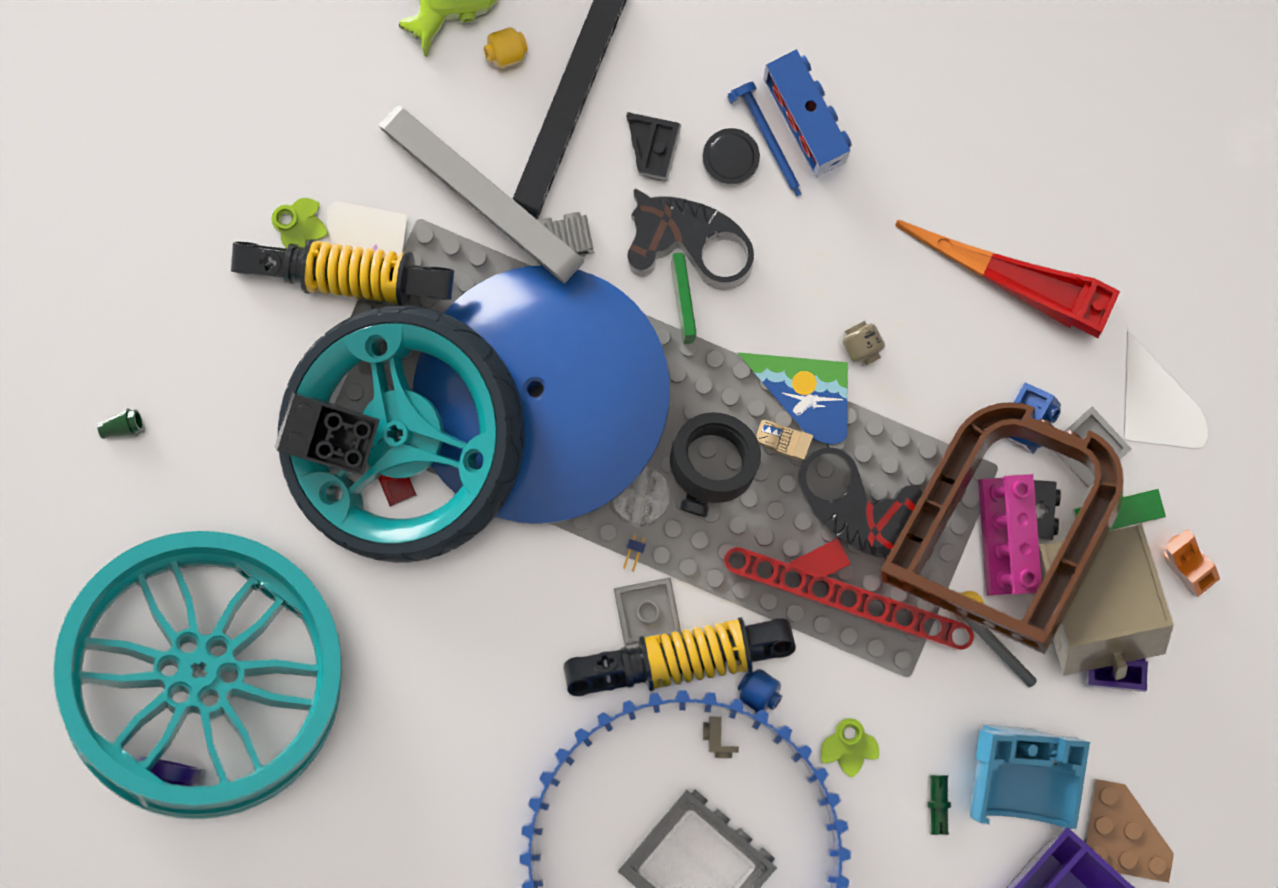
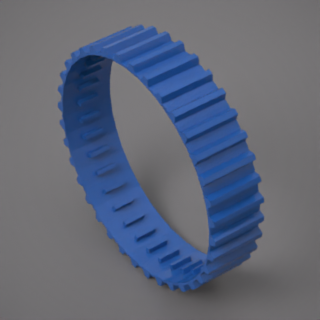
M679 690L674 700L665 701L662 700L658 693L650 694L648 704L638 707L631 700L623 702V712L614 717H610L605 712L597 716L599 726L593 728L590 732L582 728L574 733L577 743L570 750L560 748L555 753L559 764L554 771L542 772L539 779L545 787L541 796L530 798L528 806L535 813L532 822L523 825L521 834L529 839L528 850L519 855V863L529 867V878L522 883V888L542 887L544 885L543 879L536 880L534 861L541 860V853L534 854L535 834L542 835L543 828L537 827L538 816L541 809L548 810L550 804L544 802L550 785L558 787L561 782L555 778L559 769L565 762L570 766L575 762L570 757L575 749L583 742L587 747L592 745L593 743L589 737L600 728L605 726L608 732L613 730L610 722L628 714L630 720L636 719L634 711L653 706L654 713H659V705L679 703V710H685V703H698L705 705L704 712L710 713L711 706L721 707L730 710L729 718L735 719L738 713L753 720L754 723L751 727L755 730H758L760 725L768 728L776 735L772 740L775 744L778 745L782 740L795 753L791 757L793 762L796 763L798 760H801L811 774L806 777L808 783L815 781L822 795V798L817 800L818 805L821 807L825 805L828 811L830 823L824 824L825 830L832 831L833 849H828V856L833 857L834 860L832 875H826L825 881L831 883L830 888H848L850 881L842 875V862L851 859V851L842 846L841 834L848 830V824L846 821L837 818L834 809L841 802L839 794L827 791L823 783L829 775L826 769L822 767L814 768L808 760L812 753L811 748L808 745L796 746L789 740L792 730L787 725L775 728L768 724L769 713L764 710H759L752 715L749 712L743 711L742 700L735 698L728 705L717 703L715 693L706 692L702 700L690 699L686 690Z

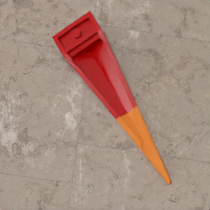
M897 220L895 224L899 229L1066 327L1071 328V326H1074L1096 338H1099L1103 332L1120 293L1119 290L1092 277L1051 269L999 255L944 237L902 220Z

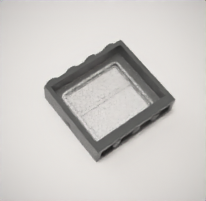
M686 789L622 864L618 872L636 888H761L777 867L772 864L776 858L763 847L757 851L750 845L753 839L741 828L735 832L727 825L730 819L718 808L713 813L706 807L705 804L708 800L696 789L692 793Z

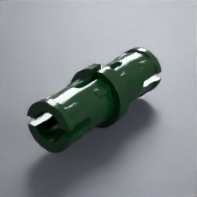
M930 775L931 802H928V808H931L930 835H949L948 808H951V802H948L949 775Z

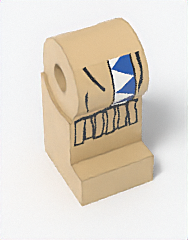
M761 420L756 438L760 446L803 462L813 435L799 432L771 421Z

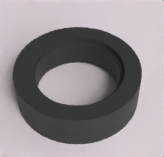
M716 412L703 413L688 420L680 428L670 453V468L679 486L689 495L711 503L728 502L745 493L752 484L761 461L759 442L752 430L741 420L728 414ZM707 435L723 437L733 443L740 452L742 469L737 475L729 479L714 480L707 478L697 472L692 466L688 456L689 445L694 440Z

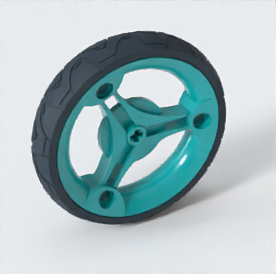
M389 306L379 310H369L348 318L328 330L324 336H321L297 364L283 395L279 411L278 434L292 391L329 402L340 381L353 367L361 361L370 362L373 375L374 398L366 406L363 414L380 419L367 460L371 468L354 483L349 478L353 473L340 470L338 473L330 472L329 467L279 452L280 464L289 491L297 506L317 530L334 543L358 555L378 561L394 563L415 562L443 555L451 551V549L458 548L481 532L498 514L499 509L503 507L514 487L523 458L525 423L520 396L513 377L495 349L481 335L463 322L439 311L416 306ZM384 341H386L387 351L384 355H382L380 353L381 344ZM412 350L429 354L443 361L466 384L475 403L479 420V435L475 436L468 443L445 432L440 415L434 405L424 396L410 390L404 373L402 359ZM385 364H390L394 390L391 391L388 389L384 369ZM400 429H402V430H403V436H399V438H398V437H397V432H401ZM443 442L463 448L460 461L439 454ZM481 453L484 461L479 469L476 466L475 460L477 455ZM433 462L459 468L463 486L447 503L428 514L413 518L394 519L375 515L363 509L361 492L381 475L392 478L413 477L425 471ZM337 486L342 490V496L339 500L336 497Z

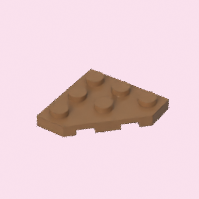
M1094 779L1084 842L1119 874L1169 883L1174 853L1128 787L1121 783Z

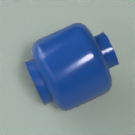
M762 669L747 672L737 688L740 691V700L756 712L759 710L766 711L768 708L774 710L783 697L779 694L781 683Z

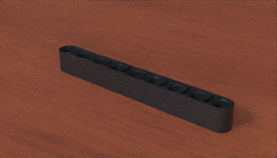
M593 0L512 198L535 219H538L627 0Z

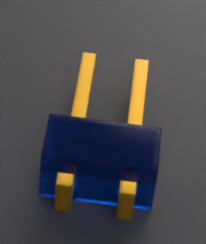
M636 535L633 536V539H629L627 545L629 551L623 566L625 569L631 550L637 551L638 553L632 568L633 572L639 555L644 552L646 546L644 544L645 538H642L641 542L635 541Z

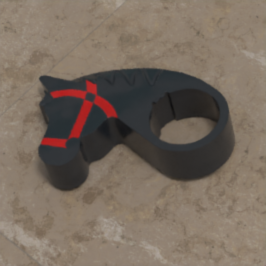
M832 447L818 449L809 454L802 462L798 474L804 500L821 524L850 546L871 556L884 558L885 561L923 493L917 486L908 485L901 487L893 499H883L873 504L869 503L856 463L849 454ZM822 454H832L840 457L847 464L850 471L848 489L840 498L832 500V503L829 500H824L814 495L806 481V472L809 464Z

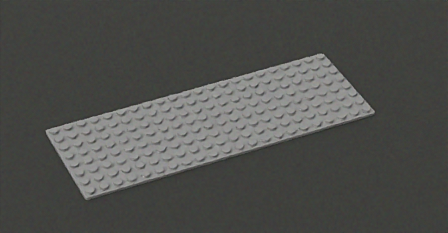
M418 219L402 253L406 251L412 252L415 265L443 267L455 270L451 300H437L427 298L426 296L411 295L406 306L424 307L444 313L459 297L480 282L497 274L531 265L426 220ZM646 315L662 344L670 377L669 411L660 442L641 474L616 498L588 514L549 524L626 557L629 549H632L629 558L633 560L636 559L637 553L640 552L637 562L772 620L784 618L790 622L791 628L899 675L910 677L913 674L926 640L732 575L724 568V557L731 548H744L790 564V561L838 538L821 524L804 500L798 480L802 462L760 446V465L752 484L745 493L728 502H708L709 512L707 517L697 516L680 510L681 502L686 498L687 492L679 486L672 474L670 453L680 428L691 418L711 412L728 414L745 423L755 436L761 420L771 421L799 432L804 431L739 354L697 336L693 343L683 344L681 329ZM384 341L380 347V353L382 355H384L387 351L386 341ZM412 350L402 359L404 373L411 391L413 390L414 374L421 353ZM361 361L348 372L334 404L363 413L366 406L374 398L373 375L370 362ZM385 364L384 369L388 389L391 391L394 390L390 364ZM535 386L532 389V397L541 396L544 386ZM847 401V437L845 440L838 444H826L812 438L806 457L818 449L827 447L837 448L849 454L857 465L869 503L873 504L883 499H893L901 487L915 485L924 492L949 444ZM400 429L401 432H397V437H398V438H399V436H403V430H402V429ZM715 435L703 436L694 440L688 447V456L692 466L697 472L707 478L714 480L729 479L737 475L742 469L740 452L733 443L723 437ZM819 455L807 468V485L814 495L821 499L829 500L832 503V500L840 498L849 487V468L836 455ZM985 459L981 460L966 488L962 500L956 506L920 576L949 588L980 514L978 480L995 478L998 471L995 463ZM432 466L426 469V471L436 474ZM838 538L851 564L826 577L938 614L940 607L883 582L880 570L885 563L884 558L863 553ZM734 553L729 557V564L734 569H740L744 567L745 559L741 554ZM760 563L757 566L756 571L759 577L765 579L771 577L773 570L768 563ZM789 572L785 575V584L790 588H796L800 584V577L795 572ZM818 581L813 584L812 591L815 596L822 598L827 595L828 588L825 583ZM844 591L840 596V601L844 606L852 607L855 604L856 598L852 592ZM871 601L868 605L869 613L876 617L880 616L883 613V605L879 601ZM900 610L896 614V620L901 626H907L911 622V616L908 611ZM928 619L924 624V630L928 635L934 624L932 619Z

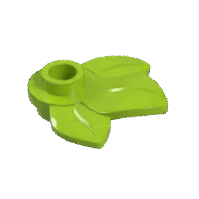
M300 198L292 205H281L274 210L272 224L277 231L281 232V242L286 248L291 243L305 248L306 241L310 239L319 240L327 235L323 222L314 216L319 209L320 203L311 198ZM290 215L292 218L291 222L283 224L281 222L283 216Z
M852 718L839 722L835 734L827 737L821 748L822 763H831L838 760L841 769L851 778L861 770L864 758L871 760L879 758V745L875 738L866 734L863 725ZM848 727L855 730V736L851 739L846 738L844 735V731Z

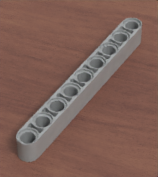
M397 105L379 124L380 129L562 283L565 284L582 266L584 260L573 249L403 107Z

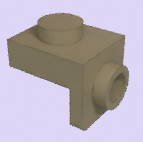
M709 717V723L703 722V740H708V752H715V758H732V753H739L738 746H721V717Z

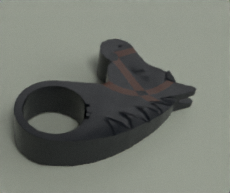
M638 189L633 190L637 207L632 212L631 218L635 222L636 235L628 250L627 258L629 268L634 274L638 276L649 275L654 270L658 258L666 257L673 250L679 248L687 256L701 278L714 288L732 289L747 280L753 268L754 249L750 239L730 217L712 207L691 200L666 196L651 198ZM716 238L718 240L727 239L735 241L746 252L748 260L745 267L739 273L729 277H721L711 273L704 265L702 259L707 244Z

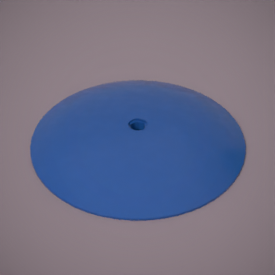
M542 265L527 266L497 274L480 282L465 292L444 312V314L452 316L468 325L495 349L513 377L523 408L525 442L519 474L508 499L495 517L531 524L570 520L588 514L607 504L628 488L641 474L652 458L665 428L670 401V377L666 356L654 327L642 310L624 292L608 281L581 270H577L564 284ZM421 352L414 374L412 391L424 396L434 405L440 415L445 432L468 443L475 436L479 435L478 414L471 393L460 376L450 366L434 356ZM537 385H543L544 391L542 395L536 398L532 397V389ZM443 442L439 454L460 461L463 448ZM481 453L477 455L475 460L476 466L479 469L484 461ZM438 462L432 463L431 466L436 474L456 494L463 486L459 468Z

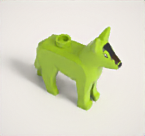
M419 0V14L400 20L398 26L416 40L422 42L424 56H427L433 39L446 20L459 19L461 23L474 22L477 20V16L488 13L497 0Z

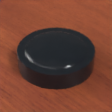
M726 128L717 131L707 140L704 146L702 156L704 170L712 181L721 186L737 187L743 185L755 175L760 161L758 145L753 137L743 130Z

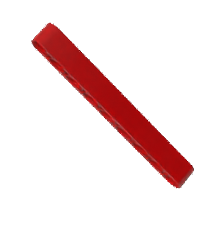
M740 547L731 548L724 557V568L732 575L943 647L959 651L967 649L974 641L973 630L964 623ZM734 553L741 554L745 559L744 567L740 569L732 568L729 564V557ZM760 563H768L773 570L771 577L766 579L759 577L756 571L757 566ZM795 572L800 577L798 587L790 588L785 584L784 578L787 573ZM820 581L827 585L828 593L825 597L820 598L814 595L812 587L815 582ZM850 591L855 595L856 601L852 607H846L841 603L840 596L842 592ZM873 600L879 601L883 605V613L878 617L871 615L868 610V605ZM906 610L911 616L909 625L901 626L897 622L896 614L898 611ZM928 619L938 623L939 630L934 636L928 635L924 630V624ZM961 629L966 633L967 638L963 645L954 643L952 639L954 630Z

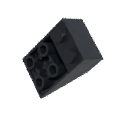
M292 391L275 449L278 452L363 476L380 419Z

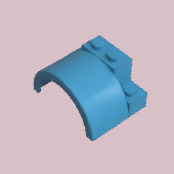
M984 725L983 730H979L975 756L978 762L970 817L981 824H990V819L986 816H1008L1076 829L1090 742L1077 737L1053 736L1030 728Z

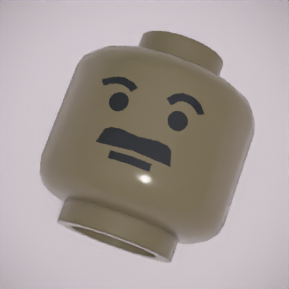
M863 321L845 331L846 336L842 342L854 363L864 361L865 365H868L881 358L879 352L885 348V343L874 324H866Z

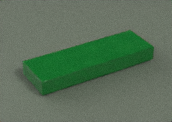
M683 252L673 253L671 268L683 344H691L695 341L697 332L685 254Z
M1159 489L1123 497L1121 508L1109 531L1166 517ZM1081 508L1073 509L1075 518Z

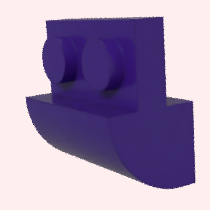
M1146 658L1126 662L1128 667L1126 676L1118 680L1114 677L1113 665L1084 671V686L1146 692L1148 662Z

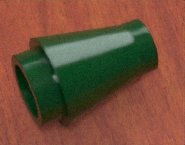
M127 408L102 422H98L97 429L102 439L137 436L138 432L143 431V421L137 409L130 410Z

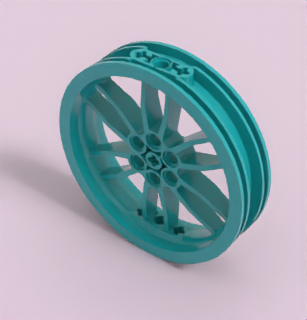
M189 531L169 534L143 542L115 557L102 567L79 592L67 612L56 644L54 657L55 694L73 747L89 771L111 792L132 805L167 817L211 819L230 816L259 806L283 792L309 768L323 748L334 724L340 699L341 654L338 634L331 613L314 584L296 565L273 549L254 540L222 532ZM181 568H226L236 571L248 580L230 600L213 632L209 635H202L198 631L192 597L181 573ZM168 571H172L187 609L189 629H184L178 633L174 631L158 609L146 581ZM138 585L142 589L154 621L169 642L171 648L166 652H162L128 641L91 638L98 622L111 605L128 590ZM259 589L264 595L273 600L274 603L256 623L232 640L226 633L236 612L252 591ZM283 607H285L303 621L313 645L316 664L311 665L284 660L237 661L235 657L262 635ZM188 642L194 643L197 646L190 653L183 652L181 647ZM216 646H222L227 650L222 656H214L210 653ZM89 649L129 655L154 665V671L124 675L84 672L82 669L86 650ZM168 665L178 668L177 672L171 676L164 675L162 670ZM197 670L200 673L201 670H204L205 677L202 678L199 675L198 678H195L194 672ZM232 672L238 677L234 682L226 683L221 679L222 676ZM276 673L316 677L313 699L270 693L246 684L245 677ZM93 684L121 689L162 687L164 691L136 714L117 739L111 743L93 728L85 708L82 685ZM178 692H185L189 695L188 699L182 703H177L172 698ZM213 695L219 701L214 706H206L203 704L204 698ZM233 696H237L271 707L307 710L309 712L291 743L276 758L264 766L258 759L245 726L228 700ZM167 708L173 713V716L162 738L144 762L142 760L138 762L123 750L124 746L141 727ZM190 713H196L201 716L208 754L220 780L219 785L204 787L172 785L164 783L149 772L169 749L187 715ZM221 715L226 718L240 737L254 768L252 774L232 782L225 775L212 737L210 720L216 719Z

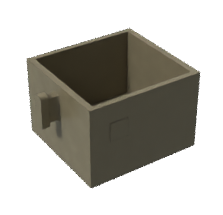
M1142 523L1108 532L1053 638L1063 676L1113 665V674L1115 679L1118 680L1126 676L1128 668L1126 662L1166 654L1174 624ZM1063 541L1039 545L1042 581Z

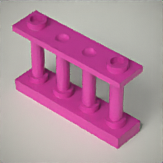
M1033 474L979 479L978 488L987 596L1037 593L1042 580Z

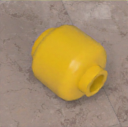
M508 27L489 34L487 45L483 46V51L488 62H493L496 67L502 69L522 62L524 55L528 52V47L523 33Z

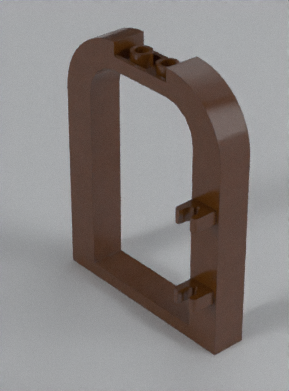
M1014 402L998 403L980 409L968 417L955 433L880 570L883 582L1045 654L1121 508L1124 480L1122 465L1117 453L1104 438L1093 431L1088 430L1085 438L1082 439L1073 431H1062L1055 428L1047 420H1036L1035 407L1027 404ZM1008 437L1027 439L1079 461L1089 468L1095 478L1088 496L1022 621L920 576L956 506L962 500L966 488L986 451L993 443Z

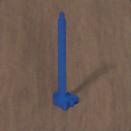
M748 82L731 90L727 96L730 103L732 104L744 98L790 189L794 190L797 197L802 194L798 188L800 185L752 94L757 90L754 82Z

